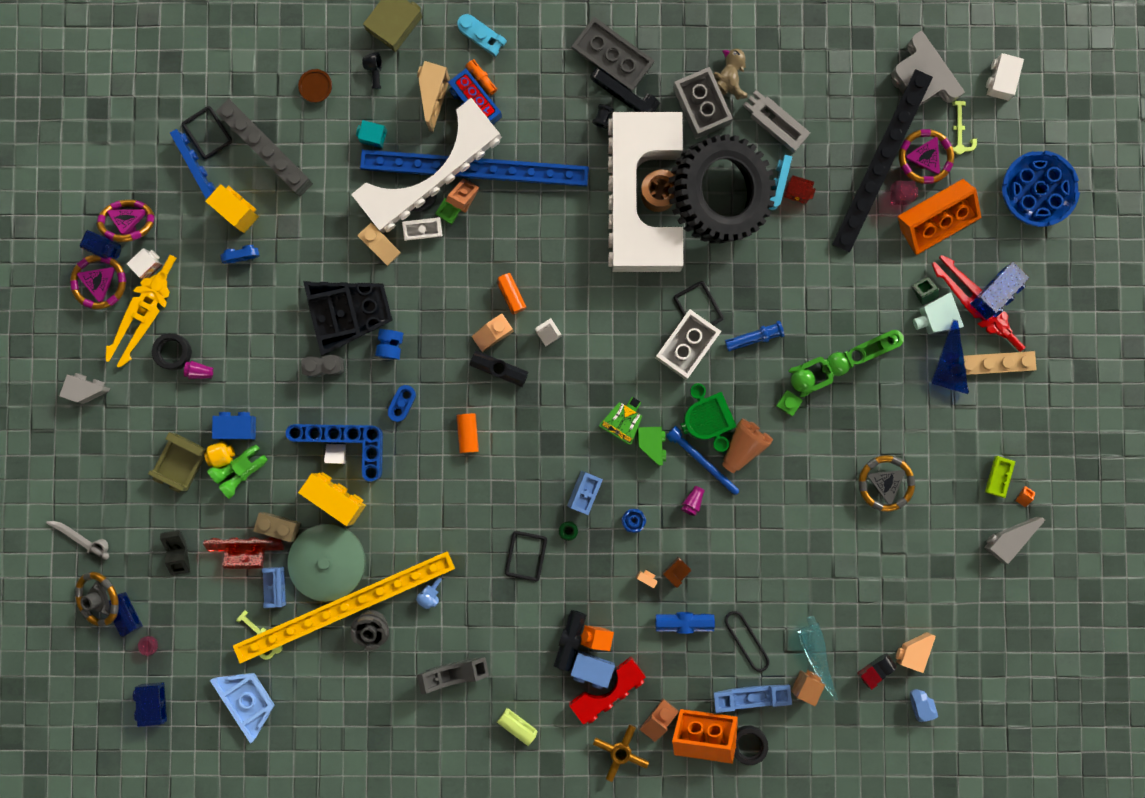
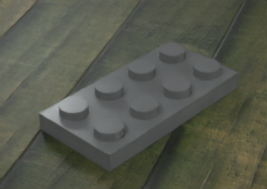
M595 17L592 18L571 46L572 50L631 92L634 91L654 64L652 58Z

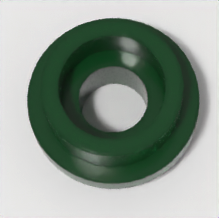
M570 521L562 523L559 528L560 537L566 541L575 539L578 534L576 524ZM567 527H570L572 529V533L570 535H567L565 533V529Z

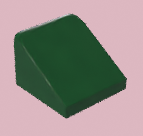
M929 277L912 285L922 305L939 297V289Z

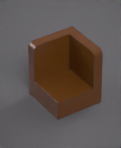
M677 557L662 574L678 588L682 584L681 581L691 572V569Z

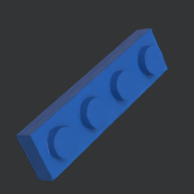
M175 129L170 134L203 195L208 199L216 188L212 182H208L206 178L208 174L205 168L199 166L197 162L199 157L194 149L191 150L188 146L190 141L186 134L180 133Z

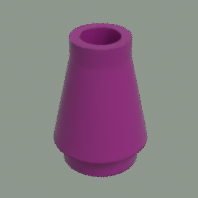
M192 360L185 363L184 377H188V379H212L213 367H208Z
M694 486L691 493L682 503L683 507L681 510L689 515L696 516L700 511L705 490Z

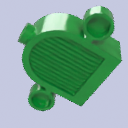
M696 383L690 388V394L693 398L697 399V402L691 405L685 412L684 423L680 424L684 434L689 433L692 437L700 440L714 438V449L718 452H724L729 447V441L727 438L721 437L720 434L736 428V423L723 393L719 392L704 398L706 394L705 386Z

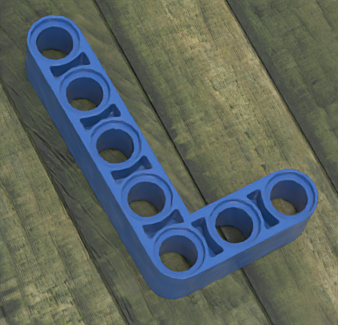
M293 424L286 429V437L293 442L363 443V478L370 482L381 478L383 432L379 427L372 425ZM295 428H298L300 436L295 439L292 432ZM315 428L320 432L319 437L316 439L311 435L312 430ZM336 428L339 431V436L333 439L330 433ZM352 429L358 431V437L354 440L349 435ZM372 429H375L378 434L374 440L369 438V432ZM372 448L377 451V456L374 459L368 456V451ZM372 467L376 470L374 478L368 476V470Z

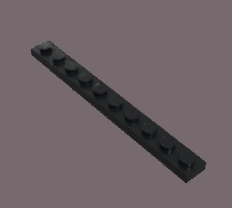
M917 69L914 70L832 243L833 246L850 253L932 81V76Z

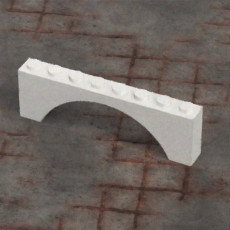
M472 98L456 109L458 117L456 142L449 158L434 175L419 184L401 189H386L365 183L351 194L379 231L383 233L391 231L396 226V222L400 219H406L411 214V210L415 207H421L426 202V198L430 195H436L440 191L441 186L445 183L446 185L451 183L457 173L466 171L472 161L481 159L487 149L490 147L494 148L500 143L502 138L500 133Z

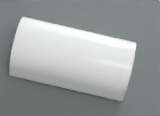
M440 217L402 222L404 241L443 236Z

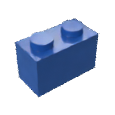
M219 412V416H212V439H256V417L250 416V412H238V416H231V412Z

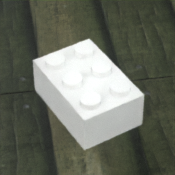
M689 309L655 359L687 380L721 331Z

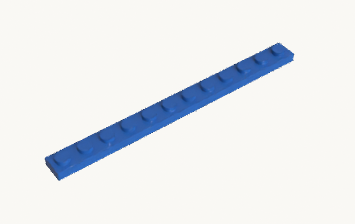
M362 150L360 169L434 175L444 165L449 156ZM481 158L472 161L466 171H460L455 177L587 187L589 166Z

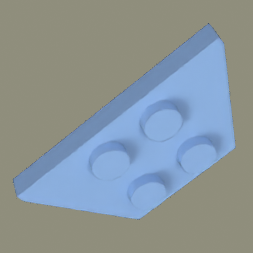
M255 673L211 679L210 682L248 741L252 743L275 706Z

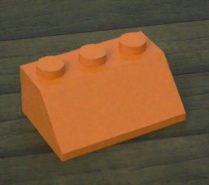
M680 709L672 740L674 755L733 764L738 717Z

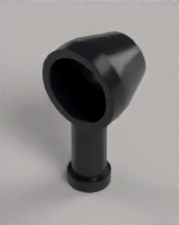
M374 52L364 56L362 64L364 69L372 71V89H381L380 71L382 69V60L379 52Z

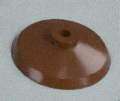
M311 69L300 77L298 89L301 96L307 101L320 102L331 93L332 81L323 70Z

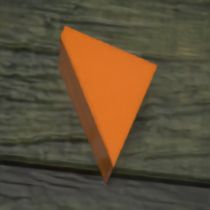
M1025 486L1015 501L1026 507L1034 500L1035 492Z

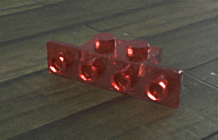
M255 537L249 539L230 538L229 540L211 538L210 540L203 541L207 551H224V569L263 568L266 550H284L281 539L269 537L268 539Z

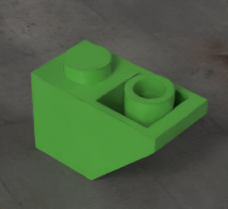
M638 427V448L657 465H663V461H666V450H662V442H665V431H662L661 427Z

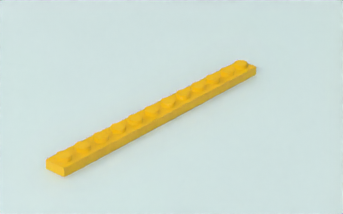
M446 551L233 645L239 663H243L454 570L455 566L449 552Z

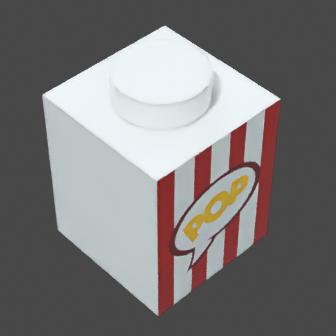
M144 248L127 263L137 276L142 279L149 278L162 266L158 261L160 257L153 250L148 251Z

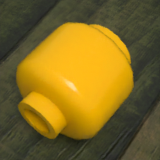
M224 441L208 446L204 453L206 463L214 468H222L229 465L233 460V456H235L232 445L228 446Z

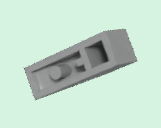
M1034 517L993 534L987 539V545L984 548L1001 563L1009 564L1044 523L1045 519Z

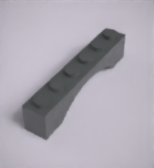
M230 99L215 111L299 197L313 185L309 178Z

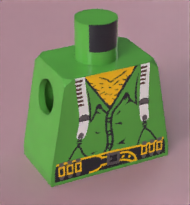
M634 397L630 398L626 406L619 402L601 422L599 427L631 445L642 419V415L636 412L641 402Z

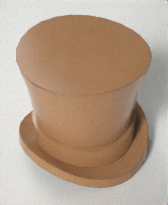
M656 170L648 174L643 180L641 197L643 204L649 210L662 212L673 205H670L669 199L674 198V194H668V188L674 185L668 183L669 178L675 176L671 171Z

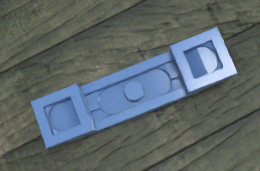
M790 685L752 686L713 693L715 713L753 707L792 705Z

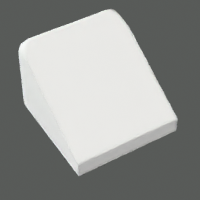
M326 444L324 463L346 464V444Z

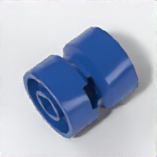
M379 329L377 340L380 344L376 345L375 356L400 360L401 349L399 345L403 342L404 333Z

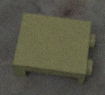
M169 432L166 437L168 442L155 468L150 470L148 474L153 476L152 480L160 484L165 482L170 485L169 488L180 493V491H188L205 458L204 453L207 449L176 433Z

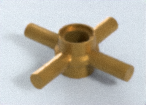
M629 724L622 742L614 745L598 738L594 739L593 745L610 752L613 760L605 778L610 782H613L620 764L630 761L645 769L648 767L649 761L631 754V749L628 746L635 732V726ZM618 749L626 751V755L623 757H618L615 753Z

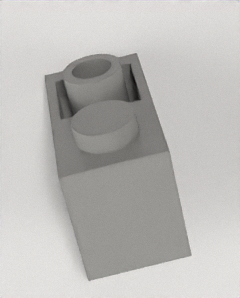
M75 373L74 376H66L59 396L77 403H87L109 392L110 388L104 386L105 382L93 379L91 382L86 380L87 376Z

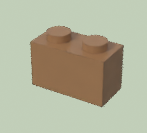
M800 670L791 692L798 699L816 706L825 684L821 682L822 678L810 670H807L805 673Z

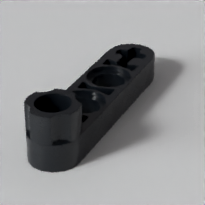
M595 68L590 75L593 82L635 112H655L660 105V102L653 95L647 93L641 99L600 69Z

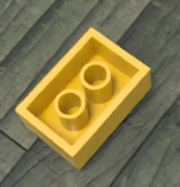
M324 472L311 473L298 493L345 526L353 525L366 507L362 503L364 500L356 494L350 495L347 493L348 489L342 484L331 482L332 478Z

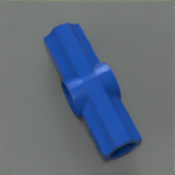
M691 612L656 614L655 627L656 632H676L681 634L694 633V631H714L715 619L714 614H694Z

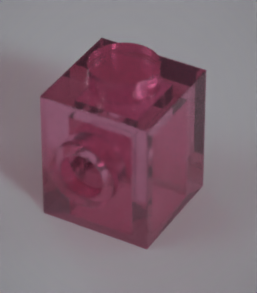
M896 181L891 185V205H910L918 197V187H915V181Z

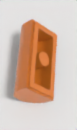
M511 273L498 277L497 284L511 313L514 315L526 309L527 306Z
M476 414L456 415L459 453L479 452Z

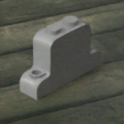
M921 30L916 33L907 46L911 56L900 62L891 73L893 85L899 88L903 95L914 70L917 69L933 77L920 106L936 95H939L947 103L954 102L965 91L924 32Z

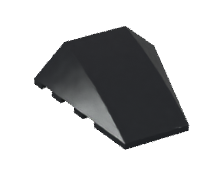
M303 281L321 356L392 321L383 283Z

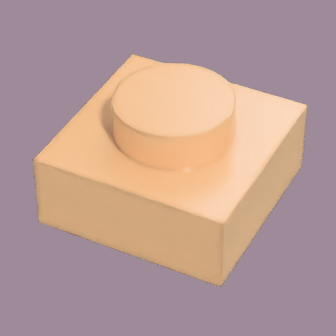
M647 570L644 573L639 571L636 577L655 588L658 582L654 579L656 575Z

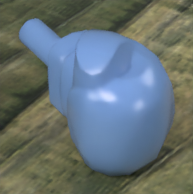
M440 577L436 579L432 586L427 585L418 594L416 601L421 607L429 609L437 606L439 598L436 595L439 592L435 589L442 580Z

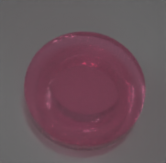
M145 636L140 639L138 649L143 655H152L158 649V642L152 636Z

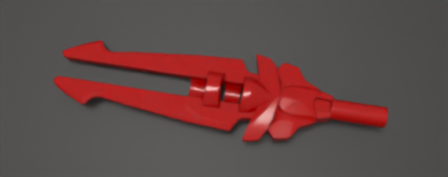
M940 255L939 259L973 295L969 298L939 265L933 262L932 266L937 278L941 277L945 280L975 319L980 318L983 320L977 324L982 328L986 327V332L989 334H997L1006 338L1019 352L1024 350L1025 346L1012 333L1008 323V315L1005 311H1002V306L997 303L994 308L993 300L954 266V260Z

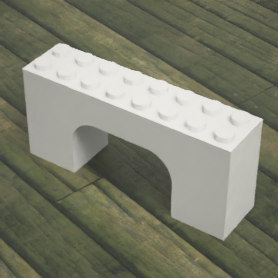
M613 112L612 118H609L608 135H612V137H609L608 154H612V156H609L608 173H612L608 180V191H612V195H609L608 210H612V214H609L608 229H612V233H609L608 248H612V252H609L608 265L612 267V272H680L683 268V227H651L640 220L636 209V170L643 162L648 160H677V158L681 157L683 151L682 112Z

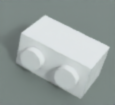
M1003 53L997 59H994L991 64L992 76L988 78L986 88H988L987 95L1009 101L1015 95L1024 59Z

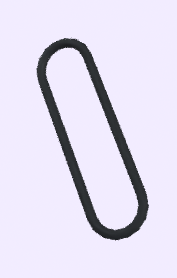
M737 611L729 612L725 617V624L751 667L760 672L766 670L769 666V658L743 615ZM737 614L742 619L767 660L764 668L758 669L752 663L728 624V617L730 615Z

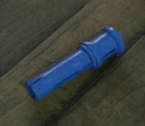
M776 321V324L767 327L763 325L759 330L725 340L728 352L761 341L767 343L770 339L779 336L783 338L785 335L781 322Z

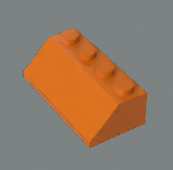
M964 179L897 216L900 229L916 255L982 218L977 190Z

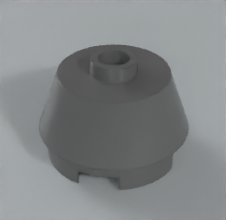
M370 610L355 618L351 625L353 642L364 646L365 650H375L383 645L389 637V627L385 616L378 611Z

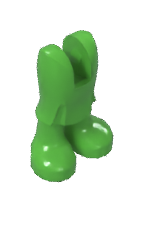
M257 445L246 449L236 459L232 460L229 465L221 469L212 467L207 470L209 476L217 484L222 483L233 472L236 473L230 480L219 485L220 490L228 499L235 495L236 487L243 480L246 481L252 473L260 469L267 462L268 459L265 455L259 457L253 463L250 462L249 458L260 450Z

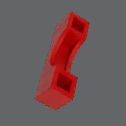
M632 656L616 667L617 681L610 692L604 695H592L584 691L569 702L570 708L583 725L587 722L590 724L598 718L597 714L601 711H608L613 707L612 703L614 701L624 699L628 696L630 689L633 687L637 689L645 682L646 676Z

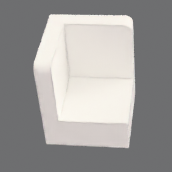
M551 318L535 328L545 347L562 337Z

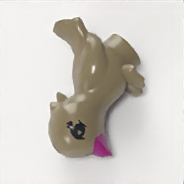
M737 48L730 51L723 50L726 66L720 73H713L714 78L723 95L729 92L734 94L737 100L745 99L748 94L740 89L738 70L744 72L743 68H746L745 54Z

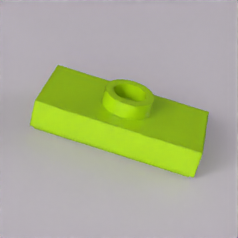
M999 456L994 457L985 493L1006 498L1016 461Z

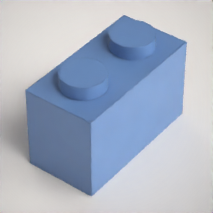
M578 650L571 670V676H574L573 679L581 683H584V681L591 682V686L598 689L608 688L615 663Z

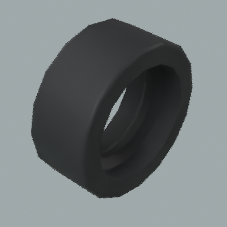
M172 333L163 334L158 337L151 351L156 364L169 370L182 369L185 363L190 361L192 354L191 345L187 339ZM168 341L180 343L183 349L181 358L175 363H168L161 356L162 347Z
M751 725L738 728L735 758L745 765H756L762 762L769 750L768 741L764 733ZM745 734L756 735L760 740V750L752 757L742 755L738 749L739 739Z

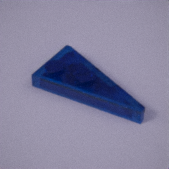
M953 319L931 384L968 394L969 389L958 320Z

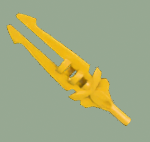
M169 255L160 272L151 278H144L140 282L142 286H138L133 290L134 292L141 293V295L132 298L113 344L106 346L107 362L112 358L132 320L135 318L141 323L119 360L117 367L123 366L132 359L130 357L131 351L160 311L157 308L158 302L164 308L166 307L167 302L165 298L169 297L170 293L167 288V277L177 259L176 257Z

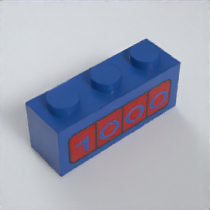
M464 69L448 82L450 87L448 91L454 99L458 97L462 102L460 106L472 98L492 124H495L502 118L501 111L467 69Z

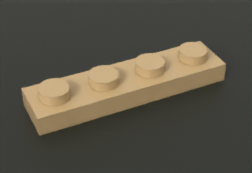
M1035 351L957 356L958 376L1037 370Z

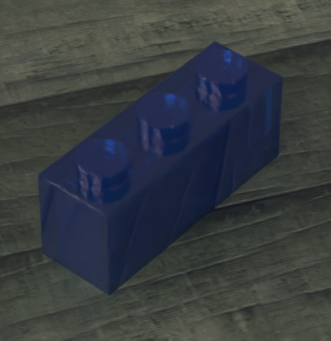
M1012 262L1004 267L970 304L986 320L992 316L996 318L1004 311L1002 307L1004 305L1007 306L1015 299L1013 295L1015 293L1018 294L1026 287L1024 283L1029 277Z

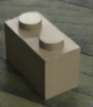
M260 512L253 531L287 542H294L301 523L267 512Z

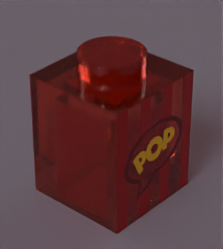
M792 175L789 179L784 198L806 204L809 199H813L816 188H813L814 181Z

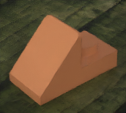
M463 178L448 194L446 202L461 209L462 212H466L480 187Z
M662 699L639 730L655 742L668 731V725L679 711L665 699Z

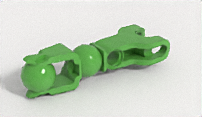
M891 330L850 349L848 352H835L827 359L817 357L802 365L790 368L788 372L792 373L791 385L795 390L801 392L799 397H805L831 384L834 376L845 375L854 365L864 363L901 346L904 341L903 334L898 330ZM888 337L892 339V344L888 342ZM853 351L860 353L861 358L859 361L852 359L851 354ZM819 363L822 366V372L826 374V380L815 385V376L807 368Z

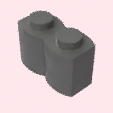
M327 355L322 358L306 357L301 360L302 374L309 377H321L325 374L337 376L345 372L344 359L336 355Z

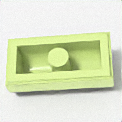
M507 708L497 721L500 726L527 746L532 743L538 732L534 727Z

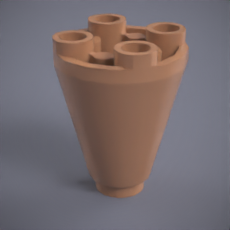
M742 418L734 431L722 465L732 473H735L736 470L739 471L771 445L773 438L766 433L762 434L758 431L760 427L755 423H749Z

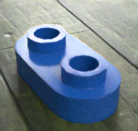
M246 245L241 250L226 249L220 256L223 264L255 259L260 255L258 248H255L254 245Z
M403 385L398 388L388 408V416L391 420L401 422L406 419L416 399V392L411 386ZM405 392L410 393V397L407 399L403 397ZM397 409H401L402 411L400 416H396L395 411Z

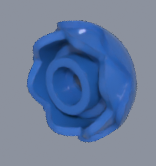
M629 509L622 517V524L626 531L637 533L645 526L646 518L641 510Z

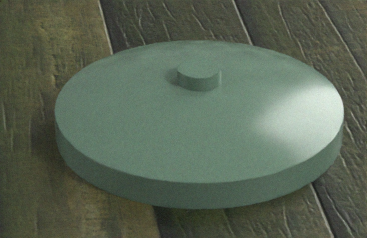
M335 524L316 525L302 532L293 542L288 555V572L295 587L305 596L317 601H335L350 594L360 583L366 566L365 552L359 539L348 529Z

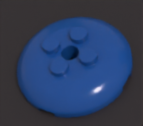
M1032 151L1020 156L1009 166L1003 178L1002 194L1007 208L1018 220L1031 226L1046 227L1061 222L1072 213L1080 195V192H1078L1079 179L1072 165L1062 156L1050 151ZM1036 186L1041 188L1042 194L1036 193Z

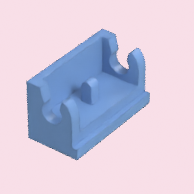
M581 471L567 506L589 515L603 479Z
M284 567L262 568L263 608L285 606Z

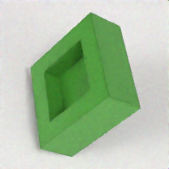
M444 198L435 215L452 225L461 209L452 206Z
M786 390L776 407L792 417L803 400Z

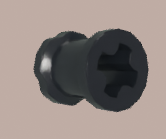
M599 104L596 118L592 120V123L597 127L607 129V123L614 109L610 106Z

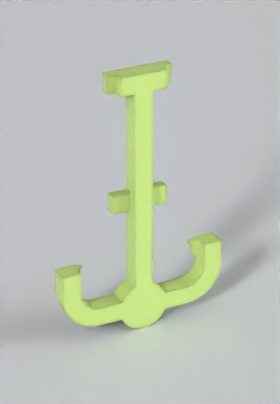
M955 101L952 102V106H957V126H953V130H957V146L953 147V150L956 154L961 155L964 152L973 151L977 146V139L970 140L971 147H964L962 145V130H965V126H962V106H966V102Z
M246 610L236 620L239 623L243 620L257 635L266 631L264 627L260 630L246 617L248 614ZM283 646L272 649L269 655L263 653L259 656L265 660L270 659L275 653H280Z

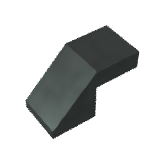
M181 531L161 533L160 540L166 550L165 565L170 575L190 572L187 545Z

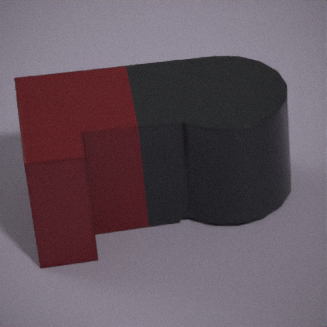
M886 653L858 671L857 674L866 686L872 690L886 676L897 669V665Z

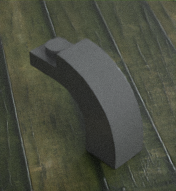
M480 657L437 666L418 674L417 678L421 694H427L446 686L481 680L489 677L486 658Z

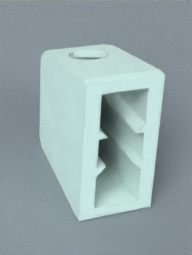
M948 293L920 308L921 317L913 319L916 330L926 327L928 334L964 327L952 293Z

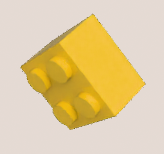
M220 184L205 201L243 233L259 217L254 213L257 209L229 185L225 188Z

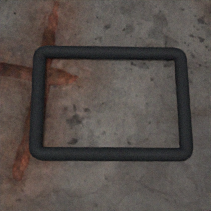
M206 106L182 122V127L203 159L210 158L232 143V138L210 106ZM209 110L229 141L205 155L186 124Z
M699 281L698 283L674 295V301L676 302L679 310L681 311L684 317L686 313L682 305L680 304L678 297L702 285L712 305L714 306L717 314L720 317L717 320L711 322L710 324L714 326L715 324L721 322L724 319L720 309L718 308L715 300L713 299L710 291L708 290L706 284L703 281Z
M514 531L505 574L510 577L535 582L539 581L547 538L541 535ZM516 535L543 540L536 578L509 572Z

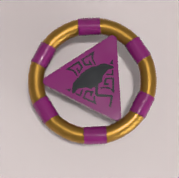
M920 129L904 139L899 150V163L905 175L911 180L921 184H933L945 178L950 172L954 163V150L948 138L942 133L931 129ZM919 137H933V139L906 156V151L913 140ZM938 140L947 152V161L941 172ZM906 159L937 175L919 176L915 174Z
M120 200L106 206L98 215L96 224L99 232L105 238L117 242H128L146 235L154 225L155 216L152 209L138 200ZM122 207H135V208H138V210H117V209H120V208H122ZM107 215L121 235L110 232L105 228ZM147 215L144 227L136 231L135 225Z
M94 254L84 257L76 264L71 273L70 287L76 300L83 306L90 309H105L114 305L122 297L126 287V276L122 266L114 258L104 254ZM95 261H101L112 266L110 268L81 272L88 264ZM116 270L119 283L115 294L103 302ZM78 277L98 302L85 299L81 295Z

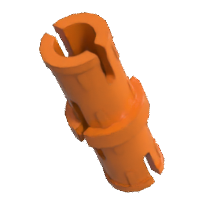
M475 59L466 64L465 68L471 73L489 97L490 95L492 96L498 89L488 78L487 72L480 68Z

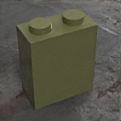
M381 0L365 20L363 26L368 33L396 52L423 16L421 8L413 1L410 3L407 0Z

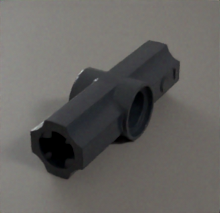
M476 350L469 364L471 367L520 387L524 386L529 373ZM495 365H504V371L501 374H496L494 372Z
M575 610L570 611L566 627L563 629L558 646L560 647L554 667L570 671L575 651L577 652L581 641V632L587 614Z

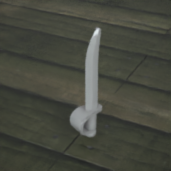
M56 521L46 522V524L58 529L88 549V554L93 552L97 556L102 557L103 560L109 558L107 553L109 545L106 540L99 539L95 542H90L65 524Z

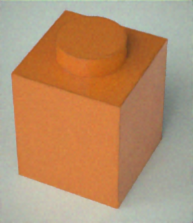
M584 625L581 645L590 649L610 651L614 632L601 627Z

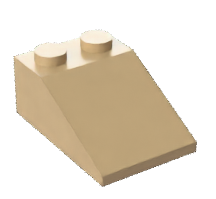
M424 61L423 67L420 66L418 69L417 77L419 78L425 121L429 131L434 132L450 77L447 67Z

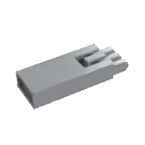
M755 90L753 95L757 100L750 96L748 101L752 106L748 102H745L743 106L752 113L751 118L794 153L811 132L768 96L765 98ZM766 108L776 115L772 121L768 118L770 113L765 111Z

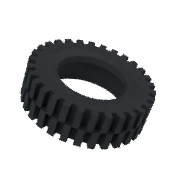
M729 134L716 135L688 147V150L681 154L682 157L677 158L675 161L677 166L672 167L671 173L675 174V176L670 177L668 182L674 184L673 187L668 188V194H674V198L669 199L670 205L676 204L677 208L672 210L673 214H680L681 217L677 221L679 224H687L683 229L686 232L693 231L691 236L695 238L701 237V241H710L713 244L743 239L757 232L760 229L759 226L765 224L766 220L764 218L770 216L771 211L767 208L774 206V201H771L770 198L775 197L776 191H771V187L775 186V180L770 181L769 176L774 174L772 170L767 171L766 166L770 165L768 160H761L764 154L761 151L755 153L754 151L757 147L754 144L747 146L748 140H739V136L736 135L732 137ZM727 159L735 164L746 182L747 201L743 212L734 217H725L714 212L708 206L703 196V176L707 168L717 160Z

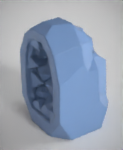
M912 690L910 692V700L916 719L919 722H926L938 718L934 700L929 698L925 691Z

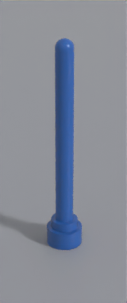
M674 426L665 437L670 442H677L732 494L737 495L739 489L682 437L681 430Z

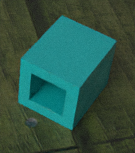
M362 120V124L357 127L356 136L360 143L383 149L387 134L386 127Z

